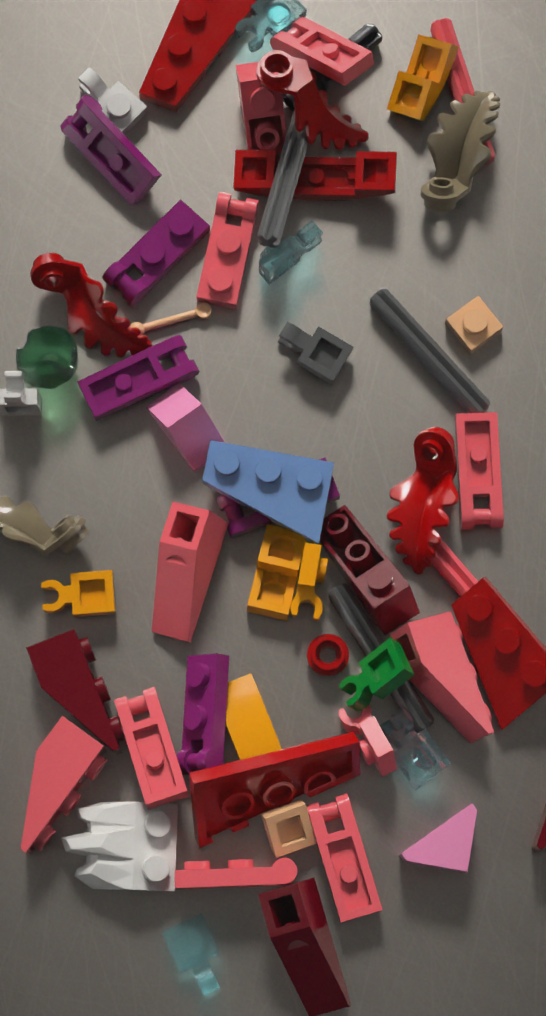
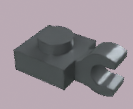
M289 322L286 323L279 334L280 338L278 340V343L287 349L301 353L297 361L298 366L331 385L354 348L319 326L313 336Z

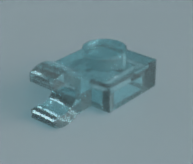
M202 913L162 931L180 973L192 968L204 996L221 989L209 963L210 959L220 955Z

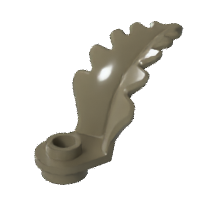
M475 91L473 93L474 96L464 94L462 95L463 103L458 100L450 102V107L455 115L439 114L437 120L443 132L431 133L427 139L428 149L432 155L436 171L434 177L422 185L420 193L424 199V206L427 209L437 212L453 210L456 207V202L471 191L473 176L489 161L491 150L483 145V143L492 138L496 133L494 126L487 125L499 116V112L494 110L500 108V98L496 96L494 91Z
M2 496L0 498V530L2 534L11 541L34 548L45 557L59 547L64 553L69 552L90 531L84 525L86 520L82 515H78L74 519L67 515L53 528H50L33 504L24 501L19 506H14L9 497Z

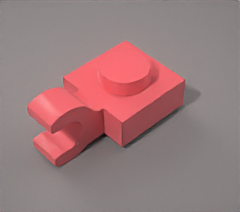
M370 705L361 711L362 715L359 718L355 719L348 717L344 708L340 709L339 717L342 727L347 732H354L362 737V740L359 741L360 753L366 764L369 766L374 763L382 777L397 770L393 748L376 718L372 717Z

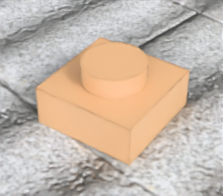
M479 296L446 318L445 325L469 355L503 330V325Z
M301 799L261 813L271 851L276 858L317 844L306 804Z

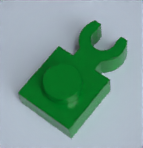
M390 637L358 662L362 669L358 676L351 675L346 677L339 687L340 690L349 695L355 693L346 704L348 707L359 712L370 704L373 695L383 700L415 674L401 644Z

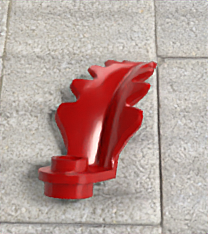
M275 50L266 53L258 62L256 77L263 87L293 95L295 99V129L300 133L304 126H306L307 141L310 144L314 143L319 134L323 149H329L331 140L336 149L342 150L345 142H348L350 148H354L358 142H366L369 139V133L361 129L360 124H351V116L347 114L341 116L339 114L340 107L338 105H328V95L325 90H318L316 73L309 70L307 60L292 57L286 52Z
M45 253L34 260L30 271L33 285L43 290L63 294L67 305L68 330L73 335L83 330L85 347L91 349L100 341L101 353L104 356H109L114 348L117 357H124L128 351H130L131 355H135L152 347L148 337L140 335L141 331L139 328H129L131 323L127 318L116 317L118 307L113 302L102 299L104 294L102 283L89 277L82 263L65 260L57 253Z
M440 427L425 429L417 435L413 445L416 470L409 478L395 485L389 493L390 498L400 502V505L387 512V519L401 524L399 527L391 530L389 536L392 540H401L395 546L396 553L407 555L403 558V563L410 565L414 573L419 575L423 573L425 567L431 566V561L428 557L434 558L436 556V550L431 543L435 545L441 543V536L435 530V527H447L449 525V517L443 507L453 506L459 499V494L453 483L457 473L454 439L448 431Z

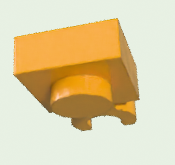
M112 570L70 573L71 585L63 586V584L56 580H46L41 583L43 591L55 590L59 594L58 600L55 603L42 605L45 613L57 614L63 611L66 606H72L74 617L116 614L114 573Z

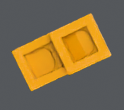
M418 34L407 72L398 71L387 110L424 121L444 87L459 46Z
M267 524L246 612L284 621L288 620L306 542L303 536L290 529Z
M250 673L228 682L226 727L239 759L242 760L282 750L252 674Z

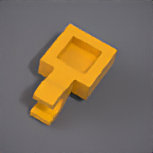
M305 542L297 592L291 602V617L297 618L298 608L303 603H309L314 607L313 621L318 622L322 616L323 605L320 598L314 592L316 582L324 583L328 559L320 557L322 545Z

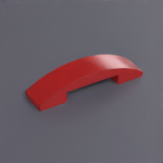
M236 149L234 191L268 197L280 156L276 154V150ZM356 151V157H304L293 199L332 201L372 198L393 194L396 192L397 152Z

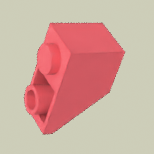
M258 62L235 65L247 149L276 150V154L281 153L287 135L282 93L269 90L259 83L256 77Z

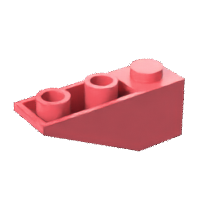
M172 501L159 542L152 622L153 633L191 643L229 524L210 510Z
M451 611L408 622L390 634L392 639L401 644L415 674L409 680L469 743L494 733L491 724V712L483 702L477 685L475 668L469 663L463 646L462 631L455 623Z
M63 716L36 751L21 842V850L30 855L35 848L41 852L48 845L56 832L52 828L54 822L61 813L65 816L71 813L82 797L77 792L87 778L93 781L107 763V759L103 757L107 751L104 745Z

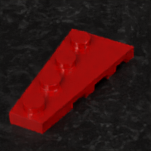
M179 0L139 90L140 99L177 112L204 78L206 70L217 56L220 57L228 47L229 40L240 26L243 27L252 16V11L261 0Z
M350 732L190 772L189 780L194 835L199 848L213 843L211 836L228 828H231L233 833L250 826L247 821L248 819L270 809L289 804L300 795L306 794L311 798L361 775L360 742L355 733Z

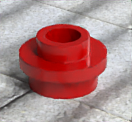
M320 635L308 647V664L315 673L321 676H335L341 673L348 664V647L336 635ZM332 649L336 654V659L331 663L323 662L320 658L321 651Z

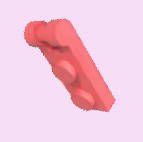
M300 17L294 21L289 31H281L270 39V44L274 51H283L292 57L305 59L310 68L344 86L375 65L372 51L305 17Z
M219 192L196 296L197 302H205L210 305L237 310L258 213L259 199L247 197L246 201L232 199L231 194ZM228 215L243 217L241 226L227 224Z
M497 412L456 414L454 419L460 529L472 530L474 525H489L490 529L503 528L504 516ZM488 497V508L474 509L473 498Z
M155 687L143 690V695L129 700L127 696L115 699V706L147 809L150 810L189 797ZM149 711L150 718L134 722L133 716Z
M348 794L335 796L334 802L319 805V802L306 805L340 923L382 911L381 902ZM341 818L344 830L328 834L325 822Z
M289 858L276 860L272 867H254L253 859L227 860L228 868L210 869V861L184 862V870H175V888L179 890L285 886L294 882L297 876V866Z

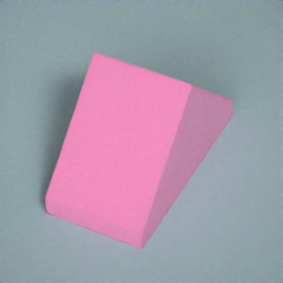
M180 383L146 406L148 412L194 472L206 464L210 440L224 442L203 405Z
M471 803L405 850L399 857L404 863L458 873L468 872L477 809Z

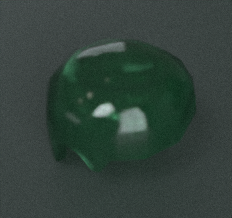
M47 325L33 328L27 333V340L23 348L18 347L16 349L17 371H23L24 381L33 387L55 389L69 381L77 371L79 358L75 336L64 327Z

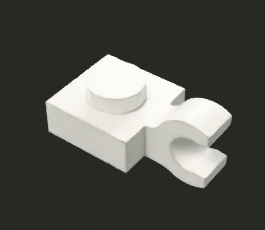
M88 68L78 78L82 83L79 88L86 95L99 102L102 112L124 135L148 112L147 106L119 81L109 88L91 68Z
M5 371L6 389H0V415H42V398L37 388H32L30 384L24 383L23 371Z

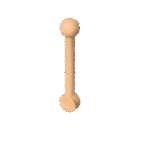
M203 302L198 304L195 310L145 324L134 322L130 325V328H139L141 331L140 335H144L147 331L193 318L207 320L211 317L212 310L208 303Z

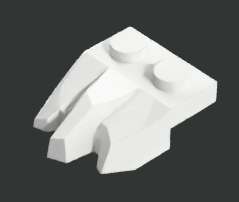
M99 802L76 808L78 819L87 823L88 829L84 833L61 838L66 852L87 856L86 863L76 869L74 875L91 889L175 891L178 804L168 803L148 810L145 802Z

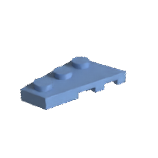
M210 440L202 482L204 485L242 506L249 507L270 518L277 525L288 528L303 536L310 543L319 545L334 462Z

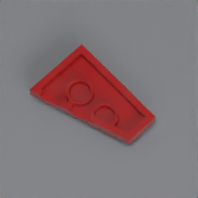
M483 577L451 606L501 730H503L546 694V647L487 577Z

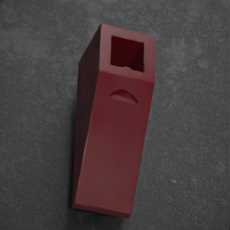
M344 505L326 516L323 521L320 543L363 608L383 634L390 633L419 614L420 611L410 585L348 507Z
M73 629L26 647L39 684L45 693L116 755L123 753L119 742L126 740L118 716L109 718L104 702L111 700L102 676L94 678L89 663L96 661L88 637L79 639L77 632Z
M313 877L258 894L270 939L308 1015L317 1016L350 1007L351 1002L315 878Z

